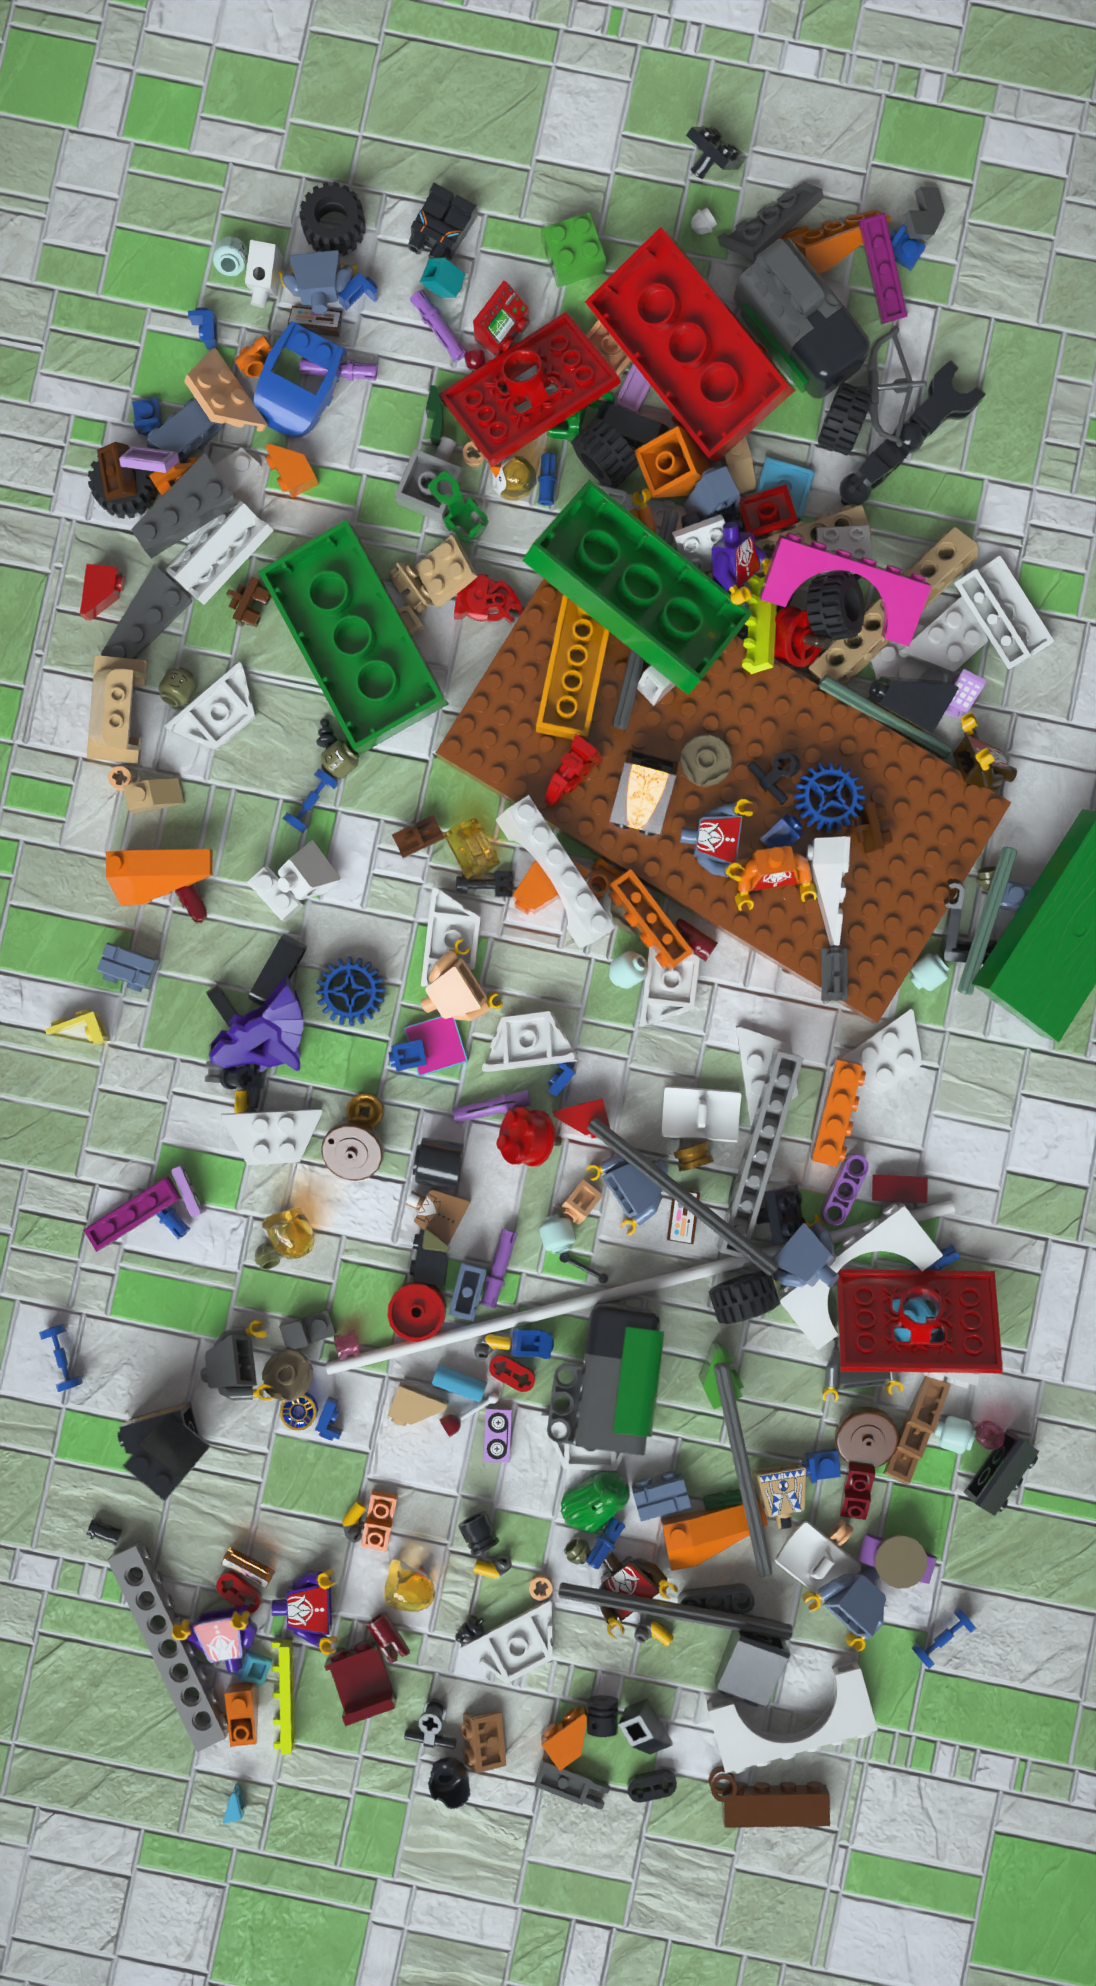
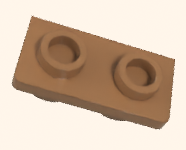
M496 1710L476 1716L470 1713L463 1714L461 1732L465 1739L466 1749L463 1752L466 1765L477 1773L507 1766L502 1712Z

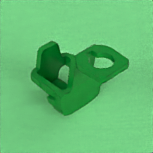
M609 391L601 396L607 399L606 402L593 401L565 419L568 422L569 428L553 427L546 432L547 436L555 439L569 440L572 444V440L582 431L587 407L599 409L601 403L613 404V392Z
M447 471L441 472L428 484V489L439 502L447 504L449 515L443 519L445 527L448 531L453 530L457 537L465 543L476 540L486 529L489 523L488 517L478 508L479 505L470 496L464 501L458 482ZM448 481L452 485L451 492L453 495L449 497L448 495L440 494L437 491L439 482ZM475 512L484 523L480 522L476 525L470 518L471 513ZM456 526H460L469 536L466 538Z

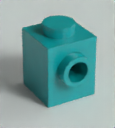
M446 258L428 259L420 283L439 298H456L461 291L462 282L466 274Z

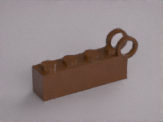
M724 1766L714 1768L709 1774L708 1780L712 1796L717 1801L722 1802L724 1828L830 1826V1794L827 1786L822 1785L821 1782L811 1781L807 1785H796L793 1782L770 1785L766 1782H757L754 1786H744L742 1783L735 1782L734 1774L731 1772L716 1775L719 1772H725ZM722 1779L730 1781L726 1788L720 1789L715 1786Z

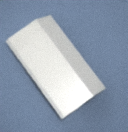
M235 497L233 498L237 505L210 521L165 569L176 582L203 605L208 602L274 531L266 522L256 517L242 501Z
M998 556L979 570L976 568L954 583L1008 670L1055 642L1001 556Z

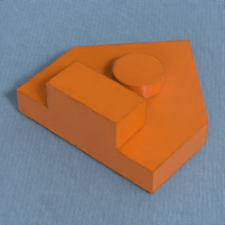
M198 457L189 458L187 460L188 463H176L167 473L155 471L150 474L149 477L161 496L199 459Z

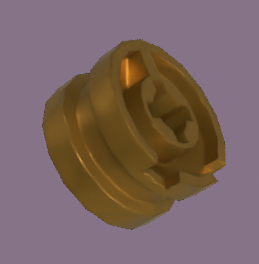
M369 1093L358 1094L348 1103L346 1109L348 1120L361 1121L371 1127H375L383 1118L384 1106L375 1095ZM362 1107L370 1108L369 1116L361 1114Z
M708 1141L673 1152L675 1158L679 1160L677 1165L679 1172L714 1162L712 1155L708 1153L710 1148Z

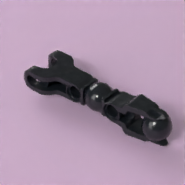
M952 360L946 363L934 375L928 388L929 398L909 417L908 421H904L900 435L903 445L898 447L896 442L886 439L869 455L857 473H850L842 479L839 490L842 497L841 503L844 506L860 505L867 501L871 491L882 484L909 454L919 450L926 438L943 422L949 419H965L983 400L986 393L980 387H976L969 393H959L953 388L952 378L959 367ZM896 426V428L894 429L893 434H892V435H894V436H895V433H896V430H897V426Z

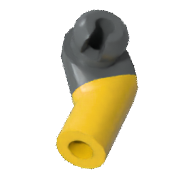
M246 1090L234 1091L235 1113L257 1112L254 1108L248 1107Z
M487 1334L474 1347L476 1358L480 1360L486 1359L495 1348L509 1350L511 1337Z
M359 1501L354 1503L342 1520L344 1534L353 1543L358 1542L362 1538L359 1518L367 1509Z
M503 1554L490 1563L477 1560L473 1572L491 1578H498L510 1570L512 1566L511 1558Z
M656 1621L639 1624L635 1628L634 1633L635 1639L640 1643L655 1637L662 1644L668 1646L674 1638L668 1630Z

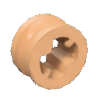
M472 441L468 442L463 448V459L468 466L478 467L484 463L485 458L480 452L478 459L475 457L469 458L470 450L473 449L476 452L478 449Z
M117 766L109 772L108 781L115 789L124 791L123 785L133 783L134 777L127 768ZM120 772H123V775L127 777L125 783L122 781V785H119V782L115 780V776H120Z
M841 1519L833 1526L828 1537L831 1540L836 1539V1544L841 1546L851 1536L854 1528L851 1525L846 1526V1521Z
M537 1574L532 1577L529 1585L530 1595L540 1601L549 1598L553 1585L551 1579L545 1574ZM542 1581V1584L544 1582L547 1584L544 1593H540V1590L538 1592L535 1591L537 1582Z

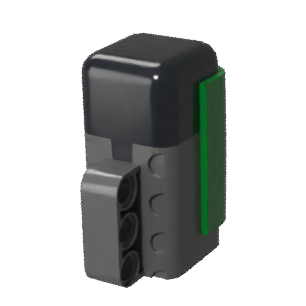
M791 238L785 241L778 239L757 255L756 262L738 278L733 299L742 309L741 317L801 393L806 391L811 397L816 399L826 397L862 368L871 347L867 334Z
M606 1303L597 1304L591 1309L583 1366L562 1364L558 1366L554 1373L547 1434L552 1441L589 1449L645 1455L647 1437H652L664 1341V1331H660L661 1322L659 1315L655 1311ZM562 1369H570L573 1372L574 1378L570 1383L565 1384L559 1380L558 1374ZM560 1395L567 1396L570 1400V1406L565 1410H560L555 1405V1399ZM556 1422L563 1423L567 1428L565 1435L561 1437L555 1436L551 1430L552 1425Z

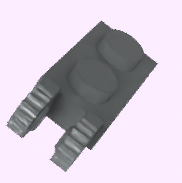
M545 1758L542 1759L534 1781V1786L575 1803L586 1804L598 1809H603L605 1802L599 1797L587 1794L589 1788L606 1794L609 1793L611 1788L604 1781L592 1779V1776L568 1767L559 1771L553 1761Z

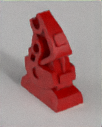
M477 574L478 577L456 595L454 620H462L467 616L475 621L497 622L504 618L508 623L512 624L515 618L511 617L509 612L516 610L519 616L523 612L522 605L514 593L515 591L503 580L499 582L494 581L485 574Z
M578 734L573 739L572 749L562 758V764L554 773L548 786L544 801L551 807L555 805L556 801H561L565 792L569 794L579 786L590 774L593 767L603 761L598 750Z

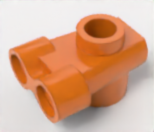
M262 335L254 340L252 346L242 348L239 356L234 360L241 371L248 377H258L261 375L268 353L273 346Z
M600 858L591 867L593 872L587 881V885L598 901L608 891L610 884L623 875L619 870L611 867ZM592 885H597L600 891H595Z

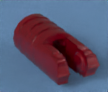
M194 883L190 886L176 889L175 894L178 896L182 908H186L193 922L202 924L206 920L207 910L202 902L204 898L197 884Z
M678 919L676 922V927L679 929L678 932L693 950V953L706 962L718 942L685 920Z
M386 1612L376 1615L367 1623V1628L390 1663L397 1661L398 1655L396 1651L402 1657L410 1654V1649Z

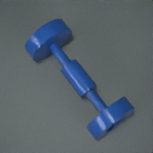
M319 768L314 773V776L321 783L314 792L311 791L301 805L303 808L296 818L287 812L282 818L301 833L305 832L307 826L300 822V819L307 810L310 811L319 799L320 796L318 794L323 787L327 785L335 790L339 784Z
M65 1324L39 1332L41 1340L52 1337L56 1349L53 1352L57 1365L63 1371L65 1381L55 1384L57 1392L83 1384L81 1376L70 1378L67 1369L69 1363L64 1348L60 1347L57 1338L58 1334L67 1331Z
M960 1607L953 1611L960 1621L950 1630L946 1628L939 1634L929 1648L924 1651L918 1643L911 1647L928 1669L935 1665L928 1655L938 1646L941 1648L954 1637L953 1633L964 1625L970 1633L976 1629L975 1625Z

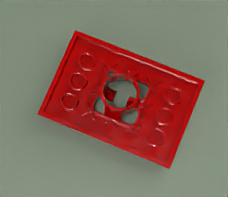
M565 312L456 382L439 395L441 401L489 465L493 467L621 384L616 372L569 314ZM533 366H537L536 374L530 379L513 381V379ZM505 384L509 391L507 393H503L500 390V388ZM550 385L557 386L558 390L548 396L545 388ZM527 396L532 407L523 413L517 412L516 407L527 401L525 397Z
M840 1269L837 1272L839 1274L837 1280L840 1371L1002 1374L1003 1363L995 1271ZM895 1299H901L898 1312L893 1309L892 1301ZM910 1299L929 1300L936 1307L935 1317H925L926 1323L915 1322L905 1314L903 1305ZM901 1328L911 1331L910 1342L897 1341L894 1338V1330ZM934 1329L942 1330L944 1341L930 1342L931 1331Z

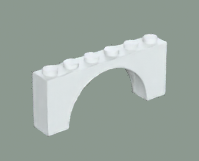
M529 795L509 807L495 819L507 839L522 845L536 859L553 883L567 913L568 925L566 928L579 948L597 941L615 929L608 915Z
M900 1202L898 1205L893 1203L883 1211L885 1215L877 1221L875 1219L868 1221L862 1227L863 1231L856 1237L854 1234L847 1237L841 1243L842 1247L832 1253L836 1260L830 1268L837 1273L848 1261L861 1254L873 1251H887L906 1257L923 1271L943 1255L907 1208ZM821 1280L813 1287L808 1284L802 1288L784 1285L779 1290L780 1303L815 1348L819 1350L838 1335L828 1312L827 1302L830 1287Z
M857 1661L832 1667L833 1691L826 1710L815 1723L796 1733L772 1734L754 1727L743 1718L730 1697L706 1703L725 1773H741L746 1770V1767L753 1765L758 1767L766 1766L774 1759H791L799 1752H815L824 1745L831 1743L832 1745H840L849 1738L856 1736L858 1738H865L870 1736L873 1731H877L862 1671Z

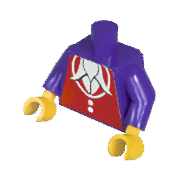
M728 522L722 526L724 536L712 547L713 581L727 592L731 591L730 598L732 603L740 605L752 597L750 590L745 586H741L761 569L760 563L763 565V572L766 575L771 560L756 545L754 536L751 533L739 532L737 522Z
M333 1569L325 1572L307 1571L295 1579L292 1585L289 1586L286 1592V1599L272 1600V1616H287V1629L293 1630L295 1635L319 1647L324 1655L335 1653L336 1650L331 1648L330 1643L338 1641L336 1636H326L330 1635L332 1630L331 1586L335 1585L336 1581L332 1582L328 1576L334 1573Z
M247 1605L201 1613L192 1626H189L188 1620H183L181 1626L173 1624L172 1637L176 1640L187 1639L206 1655L211 1663L225 1661L227 1671L232 1673L243 1667L241 1657L254 1644L258 1627L249 1617L250 1613L248 1612Z

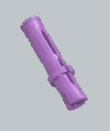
M423 290L414 293L410 298V302L419 311L425 325L428 324L453 361H460L464 358V353L467 350L443 320L439 308L434 307Z
M301 357L299 368L301 375L326 376L328 370ZM351 359L348 362L341 361L338 369L341 371L340 377L347 378L348 381H354V379L377 380V364L359 363Z
M528 1090L510 1095L503 1093L499 1094L500 1097L456 1108L453 1107L455 1123L501 1112L506 1114L507 1111L516 1107L531 1106ZM516 1100V1102H513V1103L504 1104V1105H500V1106L494 1107L495 1105H498V1104L507 1103V1102ZM489 1107L488 1109L468 1113L469 1111Z
M502 1229L489 1275L485 1277L487 1282L480 1301L481 1305L496 1308L501 1287L506 1282L504 1277L514 1242L518 1235L516 1232Z

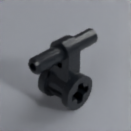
M783 752L774 758L773 770L768 774L755 761L751 762L747 769L758 779L759 786L765 792L769 791L780 805H783L788 800V797L776 783L784 776H795L800 771L801 762L796 755ZM784 759L791 760L789 763L790 770L782 769L785 766L783 763Z
M254 1064V1069L249 1066L224 1068L220 1074L222 1086L225 1089H236L237 1087L242 1090L250 1089L248 1107L257 1109L261 1089H264L265 1084L264 1072H259L260 1065Z
M429 1699L424 1705L423 1713L418 1723L423 1732L406 1729L404 1739L423 1743L424 1747L434 1748L438 1746L454 1750L457 1743L455 1738L437 1735L442 1728L443 1719L447 1714L446 1704L440 1699Z

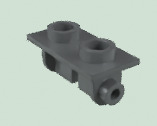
M837 947L821 949V1001H848L847 949Z

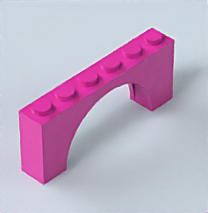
M787 533L786 537L779 535L759 594L761 600L786 607L794 591L810 577L831 570L854 572L870 581L881 596L884 606V626L881 635L884 639L910 646L932 587L928 582H925L927 577L916 573H911V576L901 574L902 569L887 565L886 569L876 566L877 561L862 557L861 561L851 558L852 553L837 549L836 553L826 550L827 545L820 542L812 541L810 545L801 542L802 537L795 534Z

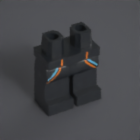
M433 183L425 204L411 225L408 249L420 255L424 247L427 246L432 249L429 259L449 258L452 260L455 251L477 218V205L458 195L454 198L453 192Z

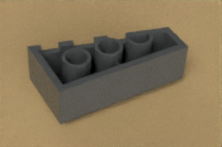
M204 453L131 530L144 551L152 559L236 506L237 503Z

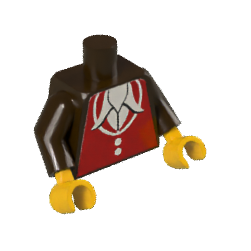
M972 712L963 716L961 722L962 728L965 731V737L954 751L953 756L964 782L993 790L999 789L1004 781L1012 782L1016 778L1017 769L1009 766L1003 751L979 740L977 731L973 729L979 724Z
M611 1551L602 1563L607 1572L601 1576L602 1584L598 1589L651 1599L660 1593L662 1597L669 1600L670 1597L666 1594L668 1587L678 1592L677 1586L667 1582V1577L656 1564L642 1558L634 1559L628 1556L620 1562L614 1552ZM599 1605L608 1624V1634L615 1639L612 1631L616 1626H619L622 1634H624L625 1628L617 1619L619 1618L622 1621L631 1615L633 1611Z

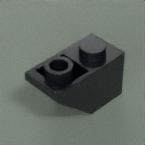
M421 1228L420 1234H415L413 1249L417 1250L416 1260H411L409 1275L414 1276L413 1282L445 1286L449 1257L445 1252L422 1248L425 1230Z
M648 1699L625 1707L618 1725L632 1748L650 1755L673 1745L671 1738Z

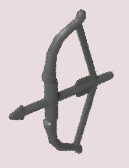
M895 326L892 332L877 340L870 352L867 366L869 385L858 386L857 388L872 393V402L868 411L872 426L879 436L894 441L898 447H901L903 441L900 439L912 389L924 387L927 385V382L925 380L912 381L897 337L900 330L898 326ZM893 338L906 378L895 379L893 383L879 384V374L877 371L878 350L883 343ZM894 390L896 393H906L895 436L885 432L879 424V391Z

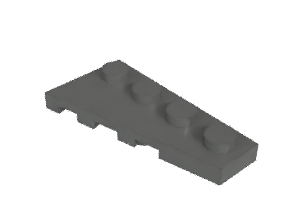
M806 182L801 183L777 199L778 204L762 208L757 212L758 216L747 223L744 220L736 225V231L729 235L723 233L717 237L719 245L756 261L759 253L780 239L824 198L823 190Z
M154 564L102 650L101 655L136 659L192 603L191 599Z

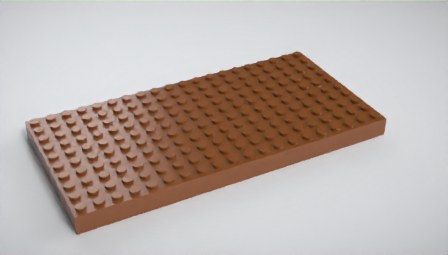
M543 579L435 752L437 758L512 804H516L529 795L551 828L626 873L632 869L641 883L651 887L659 894L820 992L821 949L836 947H830L818 898L814 900L813 894L807 893L804 896L805 902H803L800 895V886L802 884L799 882L796 885L749 891L748 893L754 906L749 910L747 902L742 904L740 911L735 901V896L740 892L738 890V882L731 877L713 875L698 863L697 858L693 856L695 844L680 842L682 827L697 829L699 818L703 817L705 812L720 805L737 803L741 799L752 801L753 803H748L744 807L745 811L753 812L752 816L739 815L743 816L736 861L740 865L749 861L755 851L769 849L760 839L786 814L790 817H796L803 825L802 829L805 833L791 846L793 853H798L806 857L807 845H811V841L814 838L850 837L848 873L845 872V876L841 880V882H844L846 892L843 903H839V908L843 909L840 945L837 946V948L847 949L848 1001L836 1002L872 1024L878 1023L948 907L944 905L943 900L946 898L953 899L958 892V888L951 889L947 880L958 879L962 883L964 882L1011 802L988 788L964 782L959 770L870 716L823 691L819 685L774 659V666L772 668L753 674L749 673L742 667V660L747 657V649L743 646L744 640L738 636L733 638L689 695L675 685L653 706L637 689L628 728L626 730L616 729L612 724L631 649L609 632L587 740L589 744L598 750L603 761L593 767L590 774L579 786L569 794L565 792L561 801H556L555 805L551 807L544 801L547 789L554 773L562 764V758L572 749L573 740L536 732V724L563 594ZM645 660L643 662L640 679L644 671L651 666ZM703 734L722 739L730 748L732 755L731 769L726 778L719 784L710 787L697 786L688 781L682 773L680 766L681 752L686 743L694 737ZM628 749L679 762L660 835H645L639 832L640 829L632 827L622 829L616 827L613 822H609ZM787 752L799 758L801 768L795 776H784L776 783L788 797V800L783 805H780L769 791L765 792L759 786L758 779L747 767L751 762L755 761L768 774L773 770L774 758L780 753ZM784 759L783 763L785 766L782 769L790 770L789 763L791 760ZM828 762H833L834 770L841 763L843 764L842 772L844 773L847 769L851 768L852 773L849 777L852 779L858 775L860 778L854 783L855 786H864V789L857 792V794L865 795V800L857 801V803L865 805L869 802H875V805L886 806L887 819L879 821L881 830L889 829L891 831L893 842L877 851L865 853L863 843H858L857 834L849 835L848 833L849 828L855 827L854 820L851 818L849 819L852 825L846 827L842 823V830L839 832L836 831L834 825L830 833L826 832L825 825H823L820 831H816L817 822L815 821L810 827L807 826V822L811 818L807 815L804 819H801L799 816L804 812V809H795V806L802 802V800L794 799L795 794L802 793L795 788L799 783L804 784L800 777L803 774L809 776L807 770L810 767L814 768L817 772L818 763H822L825 770ZM825 777L815 782L819 785L822 783L825 786H833L837 779ZM843 785L840 795L846 801L845 804L849 806V793L845 785ZM810 788L809 800L815 810L819 800ZM836 788L829 794H824V796H826L824 798L826 801L824 802L822 807H824V805L827 802L829 803L831 800L835 801V799L832 798L834 797L833 793L836 791ZM828 808L821 815L833 818L844 813L840 810L836 811L833 808ZM739 870L736 871L735 876H739Z

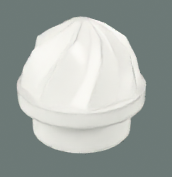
M706 207L702 211L700 209L697 210L692 218L691 225L694 232L703 235L713 232L712 228L717 226V223Z

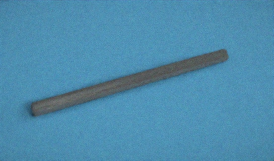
M674 509L665 510L659 532V537L670 546L673 543L672 532L676 531L679 513ZM632 649L630 650L612 724L613 727L619 730H626L628 728L644 659Z
M594 1118L589 1123L587 1129L767 1275H772L776 1271L778 1264L598 1118Z
M726 1362L716 1363L713 1368L757 1570L760 1577L770 1576L773 1571L729 1367Z
M564 1582L560 1584L558 1596L562 1599L790 1640L793 1631L792 1625Z

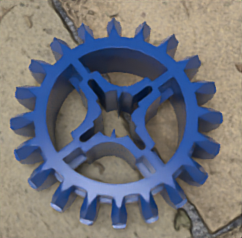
M833 762L827 763L826 770L822 763H818L817 772L814 768L810 767L807 770L809 776L803 774L800 777L804 784L799 783L795 786L798 791L802 792L794 795L795 800H802L801 803L795 806V809H804V812L799 816L801 819H804L807 815L811 818L807 822V826L810 827L814 821L817 822L816 831H820L823 825H825L826 832L830 833L834 825L836 831L839 832L842 830V823L849 827L852 825L849 818L853 819V817L859 816L854 810L862 811L864 808L862 804L857 803V801L865 800V795L857 794V792L864 789V786H855L854 784L860 779L859 776H854L851 779L849 775L852 773V769L849 768L845 773L842 772L843 764L841 763L838 764L836 770L833 769ZM825 777L837 779L833 786H825L822 783L819 785L815 782ZM843 785H845L849 793V806L845 804L846 801L840 795ZM810 788L819 800L815 810L809 800ZM836 788V791L833 793L834 797L832 798L835 799V801L831 800L829 803L827 802L824 805V807H822V805L826 801L824 799L826 797L824 796V794L827 795ZM828 808H833L836 811L840 810L844 813L833 818L821 815Z
M351 956L347 957V965H344L341 958L337 959L338 968L332 963L328 964L332 972L329 974L323 970L321 974L327 977L326 981H317V984L324 986V990H316L317 995H324V998L317 1002L319 1005L326 1003L328 1005L322 1012L327 1014L332 1010L333 1013L330 1016L332 1021L336 1020L339 1015L340 1025L345 1024L346 1018H349L350 1026L355 1025V1018H358L360 1024H364L363 1015L365 1014L372 1020L374 1016L370 1010L374 1009L377 1012L381 1010L375 1005L376 1001L380 1003L385 1002L384 998L378 997V993L386 992V988H378V984L383 983L384 978H374L380 971L374 969L369 972L372 967L370 962L361 967L363 959L360 957L357 959L356 965L353 964ZM354 970L365 974L371 983V987L358 986ZM346 971L347 976H345L344 984L340 987L331 988L335 978ZM351 984L355 989L364 990L363 992H357L354 995L355 997L351 999L349 995L339 992L345 991L348 985ZM364 995H371L368 1004L356 1012L355 1007H357L358 998ZM331 996L344 997L348 1013L339 1010L334 1005Z

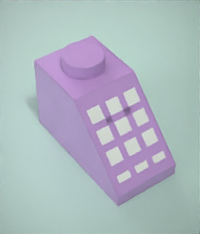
M963 669L951 682V684L956 685L959 689L945 713L954 718H962L976 700L987 680Z

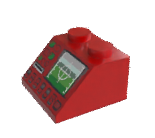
M504 280L473 320L475 341L495 356L511 348L514 345V338L518 332L523 333L530 323L529 308Z

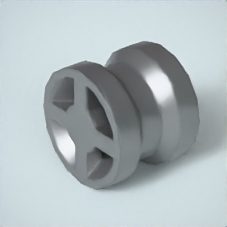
M206 1061L208 1074L205 1076L204 1082L221 1083L220 1074L224 1068L211 1063V1061Z

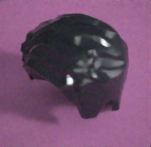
M456 1757L437 1760L433 1764L428 1782L431 1797L434 1801L440 1800L449 1809L462 1807L470 1797L468 1770Z

